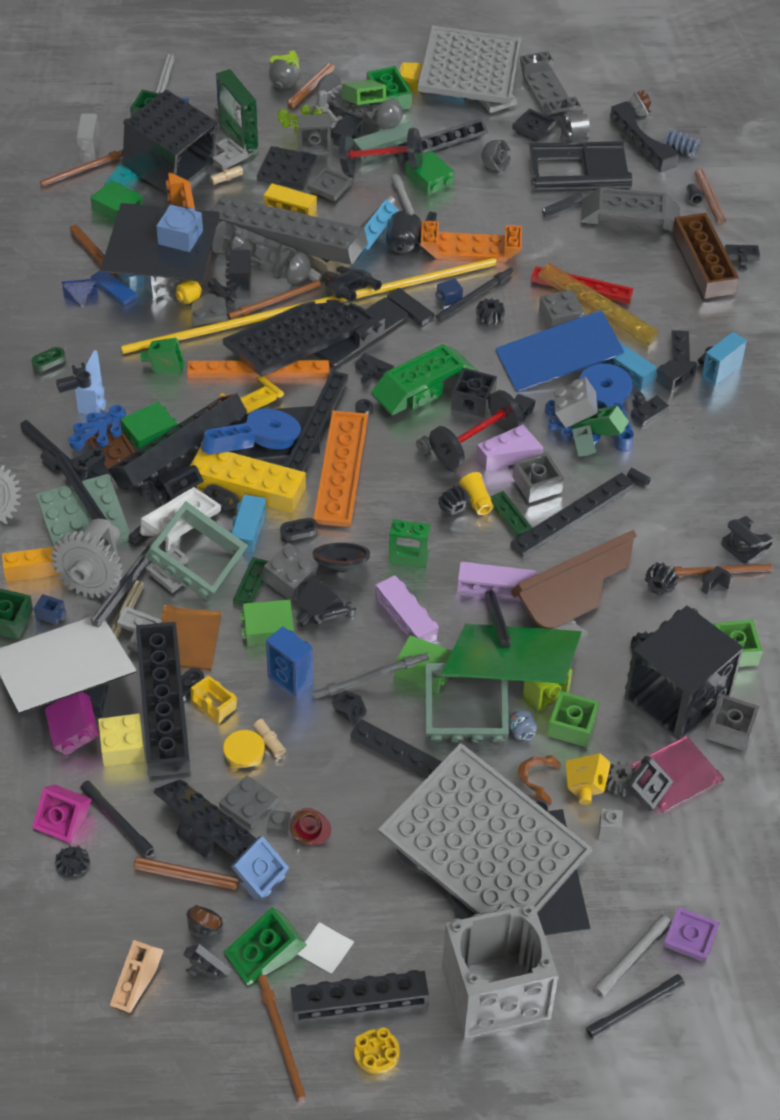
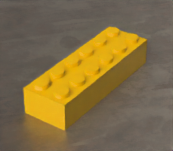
M200 447L191 465L197 466L204 482L196 486L197 488L205 490L208 485L214 484L236 493L241 500L243 495L266 498L267 507L292 514L306 488V472L231 452L207 454Z

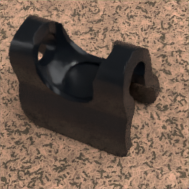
M748 516L729 521L727 526L732 532L724 536L721 541L723 545L745 563H749L759 555L767 552L774 542V539L767 533L762 535L753 533L751 528L754 521Z

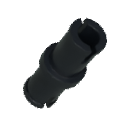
M215 278L211 279L213 284L208 281L207 286L215 292L217 297H223L228 307L233 306L230 301L233 304L236 303V298Z

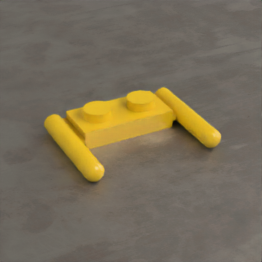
M259 375L257 380L265 387L240 399L248 414L277 400L276 397L281 398L284 392L264 376L261 377Z

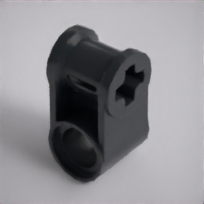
M517 394L515 400L521 408L524 422L533 412L536 400Z

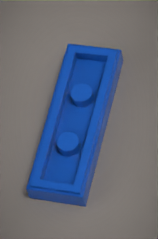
M98 271L90 276L93 283L124 306L137 298L136 292L109 272Z

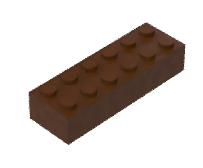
M707 213L675 217L672 233L704 299L737 294L740 278Z

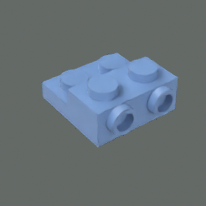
M259 836L230 866L242 879L241 885L254 899L266 898L272 892L271 888L274 884L280 883L285 878V873L289 869L288 865L263 836Z

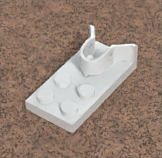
M193 487L141 518L140 534L143 536L159 537L185 501L209 518L221 511V505ZM180 518L164 539L166 541L165 551L168 552L171 544L175 543L181 535L194 527Z

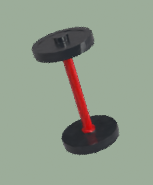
M409 128L407 146L355 151L351 135L345 134L340 137V163L343 173L347 176L355 173L356 157L408 153L412 169H420L422 167L423 149L418 128Z
M497 390L489 395L488 408L491 417L458 437L445 426H438L430 432L431 448L437 459L445 467L455 470L462 466L465 461V454L461 443L496 422L506 432L523 425L521 408L509 393L504 390Z

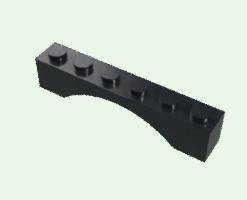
M628 101L611 106L610 120L644 154L654 167L660 172L677 167L679 154L670 145L652 139L640 129L635 119L636 109Z

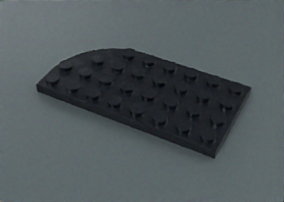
M327 300V303L315 304V301H311L290 308L222 340L226 348L258 375L263 377L355 335L357 329L374 319L375 316L353 303L347 305L341 304L340 300Z

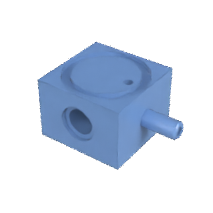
M170 205L157 224L158 244L187 252L191 251L203 232L202 212L195 211L192 207L186 209Z

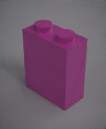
M84 692L60 699L45 708L53 748L64 755L74 752L79 747L99 736L90 696Z

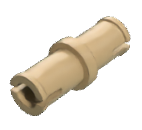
M240 165L228 170L223 169V172L210 175L211 183L214 186L224 181L229 182L232 178L243 175V169Z
M259 719L253 724V728L262 737L264 745L269 747L276 758L286 752V749L277 739V734L270 730L264 719Z

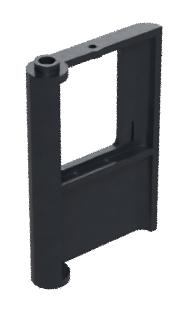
M624 141L529 143V156L533 177L531 178V187H534L535 191L599 188L624 189L632 187V173L628 172ZM538 160H581L583 175L539 176Z

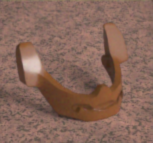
M548 755L545 758L532 756L520 764L518 776L527 787L536 792L535 797L538 800L551 804L552 799L544 791V788L528 781V771L532 767L543 765L559 770L561 763L553 755Z

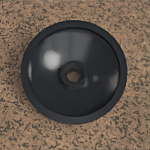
M330 543L315 548L313 550V559L328 569L343 573L366 563L370 559V550L362 545L353 543Z

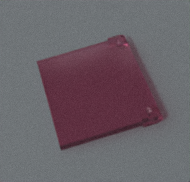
M688 736L649 755L674 781L656 805L661 813L724 781L723 775L718 769H715ZM641 760L630 765L629 767L635 766L637 771V769L641 765ZM649 769L639 781L641 787L652 773Z

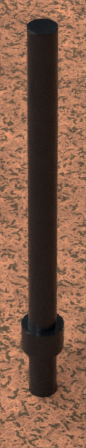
M510 267L503 272L497 273L491 280L436 314V319L440 321L489 288L505 281V278L514 273V270Z

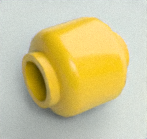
M186 280L177 285L175 296L179 302L188 305L200 298L202 289L197 281Z

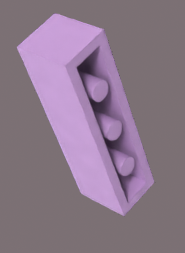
M460 562L457 592L485 595L487 590L489 592L493 590L498 597L514 598L510 591L518 583L537 575V571Z
M395 575L376 584L375 597L408 638L411 635L428 642L437 640L439 630L437 623L431 620L426 609L417 603L416 597L409 593L403 581H400Z

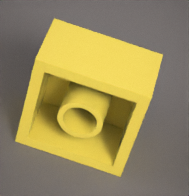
M140 713L98 719L104 767L146 761Z

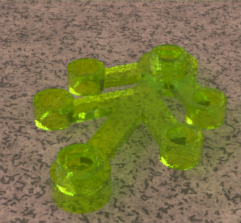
M302 106L301 114L310 115V106ZM280 109L277 113L278 122H281L282 127L294 126V130L298 131L297 115L290 114L287 109ZM322 109L313 110V115H323Z

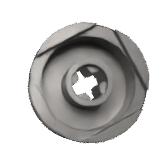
M584 110L564 112L561 118H558V126L561 127L562 143L588 141L589 136H587V132H590V124L587 114H583Z

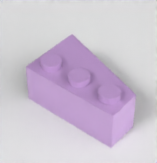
M521 425L477 444L476 460L485 471L503 469L513 465L514 462L542 454L543 447L528 429Z

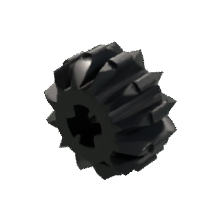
M485 298L484 301H479L476 307L477 319L482 321V324L488 323V325H496L497 322H502L505 316L503 303L499 302V299L493 300V298Z
M460 485L452 486V488L447 489L439 497L438 505L442 512L448 516H456L457 513H461L462 510L466 509V506L470 504L471 498L469 493Z
M656 562L646 571L645 581L648 583L647 586L651 587L653 591L667 595L676 588L679 576L676 575V570H672L664 562L662 564Z

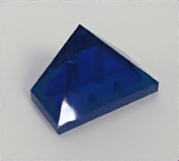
M96 279L62 282L64 297L80 306L85 305L98 294Z

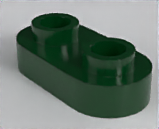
M53 347L33 356L31 359L33 369L45 371L65 361V351L60 347Z

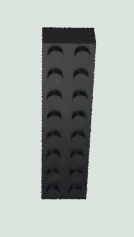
M238 393L221 396L108 470L118 488H138L144 484L143 480L146 478L151 479L159 474L158 471L160 469L172 466V461L175 459L180 460L188 455L186 452L189 450L193 451L201 447L206 430L227 427L232 422H239L243 419L242 416L247 413V410Z
M176 622L136 625L149 777L191 773Z

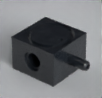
M463 367L452 390L451 409L485 418L489 410V395L496 392L497 376Z

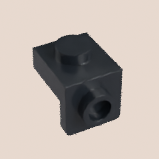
M717 565L710 573L707 572L703 576L701 591L708 595L718 584L729 589L733 575Z

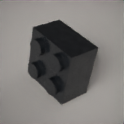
M230 250L229 257H226V267H229L225 269V278L229 280L226 281V288L234 298H250L252 276L250 250Z

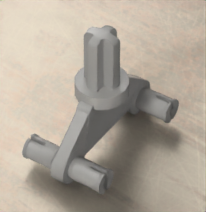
M319 91L315 106L309 107L302 115L329 114L330 132L332 133L333 129L338 126L339 120H342L343 117L339 115L336 118L327 104L326 91Z

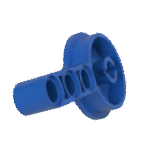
M596 364L586 368L581 373L579 379L586 377L596 391L597 408L618 406L628 419L623 403L632 391L633 383L630 375L622 368L612 364ZM629 422L622 434L612 435L617 450L621 452L631 450L634 432Z
M257 409L249 413L244 424L206 430L201 450L207 454H217L251 448L254 446V442L266 448L285 449L292 446L294 440L298 438L301 426L295 418L282 411Z

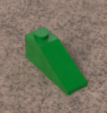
M618 406L597 409L598 413L571 425L572 428L590 425L592 433L612 436L622 434L629 421Z

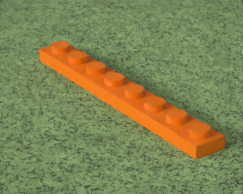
M298 360L264 377L328 378L329 360ZM188 361V378H257L259 376L243 361Z

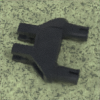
M340 266L337 267V272L341 273L339 275L331 271L324 273V277L329 278L325 282V286L333 290L334 297L338 299L344 298L349 302L356 300L357 294L355 291L361 288L370 287L377 291V289L379 290L382 287L380 280L373 278L369 272L360 269H349Z

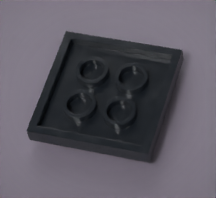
M271 146L257 174V181L303 190L316 163L317 155Z

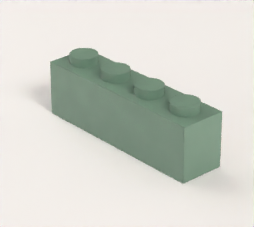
M407 122L394 128H388L353 139L355 151L396 147L398 144L407 142L409 128H414V126ZM386 155L366 156L357 158L360 160L361 163H364Z

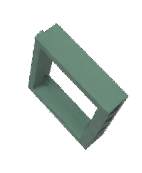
M185 501L150 547L145 557L152 564L163 569L167 575L173 576L180 581L184 587L191 589L199 597L201 596L206 601H209L248 545ZM180 518L233 555V558L213 586L158 548Z
M446 663L425 664V739L441 742L442 740H451V742L471 740V742L476 743L483 742V740H492V742L497 743L498 741L508 739L507 680L501 679L502 728H432V677L461 676L442 675Z

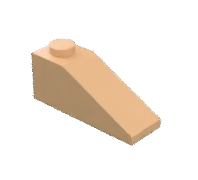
M133 940L110 1006L131 1013L154 976L164 950Z

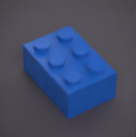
M282 626L266 640L267 676L295 698H298L313 685V648L308 642L298 638L293 631Z

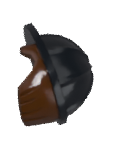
M194 905L186 913L189 931L196 937H211L220 931L223 926L222 917L206 907Z

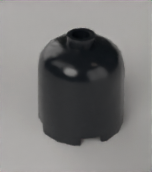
M399 211L392 215L386 234V243L393 252L407 254L414 250L422 230L420 218L415 214H405V211Z

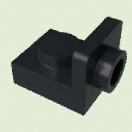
M346 690L331 702L334 709L347 713L352 723H355L367 712L361 696Z

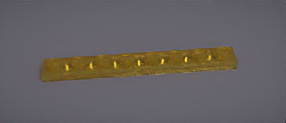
M548 263L539 272L538 277L561 292L573 290L580 304L593 312L602 310L609 322L649 346L659 335V330L551 263Z

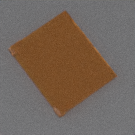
M164 605L161 623L176 622L181 668L212 670L222 612Z

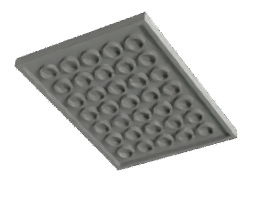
M432 26L418 91L435 93L440 96L449 95L455 98L463 97L470 100L477 99L485 102L511 104L521 38Z
M462 743L450 753L378 829V833L471 911L475 914L483 915L493 913L498 909L507 910L515 908L520 904L529 905L533 903L538 913L593 850L591 846Z

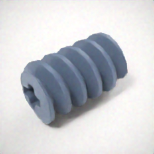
M676 129L672 133L671 130H668L664 144L670 145L676 152L686 153L687 156L695 155L699 146V138L694 141V136L688 139L687 133L682 137L683 132L680 131L676 135Z

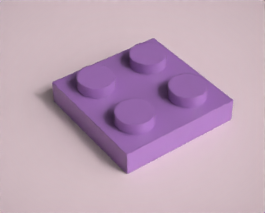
M678 907L663 947L705 963L720 922Z

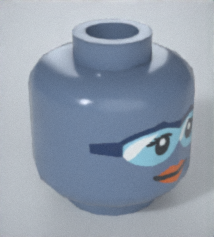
M519 709L509 716V729L516 739L530 740L534 737L538 725L529 711Z

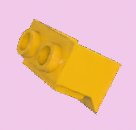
M208 675L191 687L190 703L219 725L223 718L236 709L237 697L233 692L225 689L220 682ZM209 694L212 698H214V699H215L217 702H219L221 705H220L218 708H215V707L212 705V700H211L210 697H208V696H207L206 698H203V697H204L205 695Z

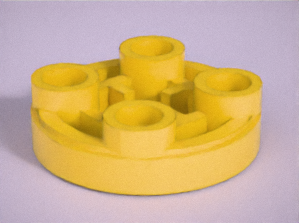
M238 730L231 733L225 739L223 752L225 759L232 768H247L261 764L265 753V745L258 733L251 730Z
M384 1027L370 1029L356 1037L354 1059L363 1071L379 1075L387 1073L395 1067L399 1060L400 1048L397 1039L390 1033L389 1029Z

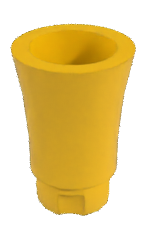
M473 472L465 475L458 485L469 493L471 498L470 504L476 513L483 516L487 515L493 509V504L485 487L482 474Z

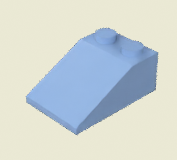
M94 350L86 364V370L90 373L92 384L88 388H80L78 386L75 389L78 412L84 414L101 413L106 406L98 352Z

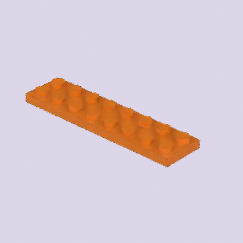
M332 410L313 518L317 524L351 527L368 423V414Z

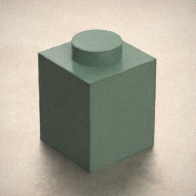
M590 425L572 429L578 456H589L596 453Z

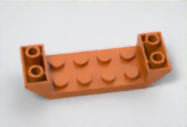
M168 173L169 180H166V188L170 190V193H167L168 203L186 209L192 207L195 210L190 182L173 173Z
M422 221L421 246L436 259L482 261L495 258L496 262L504 263L521 252L522 226L505 225V235L439 232V222Z

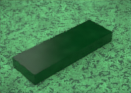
M504 491L490 496L493 510L515 538L532 529V526Z
M252 557L233 598V604L243 606V604L255 602L264 582L261 579L264 565L269 561Z

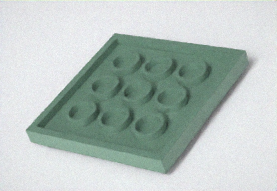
M109 474L82 481L106 519L111 522V525L119 529L121 537L116 544L130 541L128 536L131 533ZM71 485L36 494V499L53 546L67 533L76 531L78 534L81 531L84 532L92 520H94Z

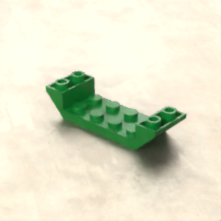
M442 344L387 371L371 391V395L391 415H394L406 409L407 398L456 373L460 375L463 367L475 371L477 369L456 349Z

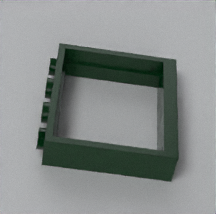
M231 69L216 73L219 126L230 139L248 152V156L258 153L256 99ZM234 99L241 106V126L235 120Z

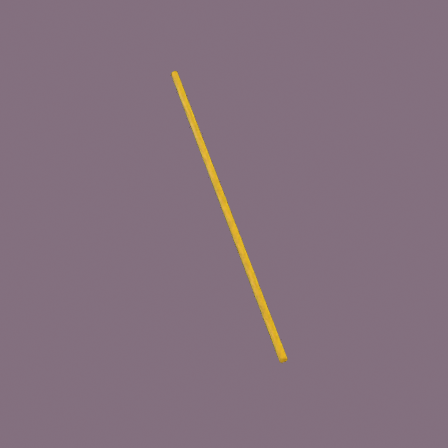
M490 258L384 283L377 291L370 287L355 291L357 294L356 299L497 265L495 258ZM334 296L312 300L315 301V304L327 303V300H340V303L348 301ZM300 304L122 345L121 351L122 354L149 348L150 343L155 340L177 337L178 341L261 322Z

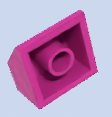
M56 784L43 788L32 828L70 843L86 819L91 798Z

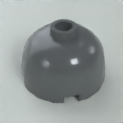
M281 59L274 60L271 64L269 78L277 89H290L296 85L301 73L295 65L291 64L290 66L286 64L287 61Z
M492 140L483 148L481 158L484 166L490 171L501 172L508 168L511 156H508V151L511 150L506 140Z

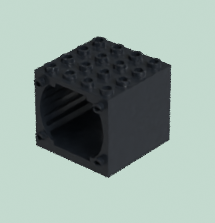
M167 89L162 93L159 92L156 98L129 119L126 118L123 121L122 165L166 194L170 193V190L166 188V180H169L168 173H173L192 182L213 164L217 121Z
M686 605L683 609H678L671 619L662 622L659 629L655 632H650L641 644L637 643L633 647L624 698L680 741L715 710L720 694L729 697L732 695L744 647L739 644L738 640L735 641V638L729 637L702 617L695 608H690Z

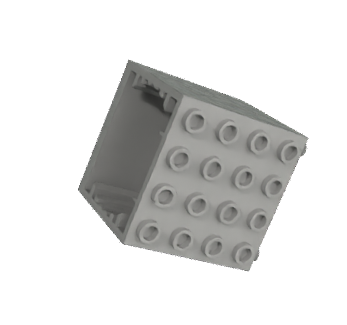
M534 903L529 905L520 904L515 908L507 910L498 909L493 913L484 915L476 914L471 918L462 920L453 919L446 923L442 969L464 1039L551 1019L559 975ZM519 954L518 963L522 966L526 965V970L529 974L488 983L487 979L482 980L478 978L477 974L472 973L469 970V965L503 957L507 961L508 956Z

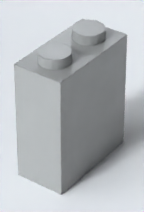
M81 114L77 145L80 164H86L96 160L98 155L100 136L97 114Z

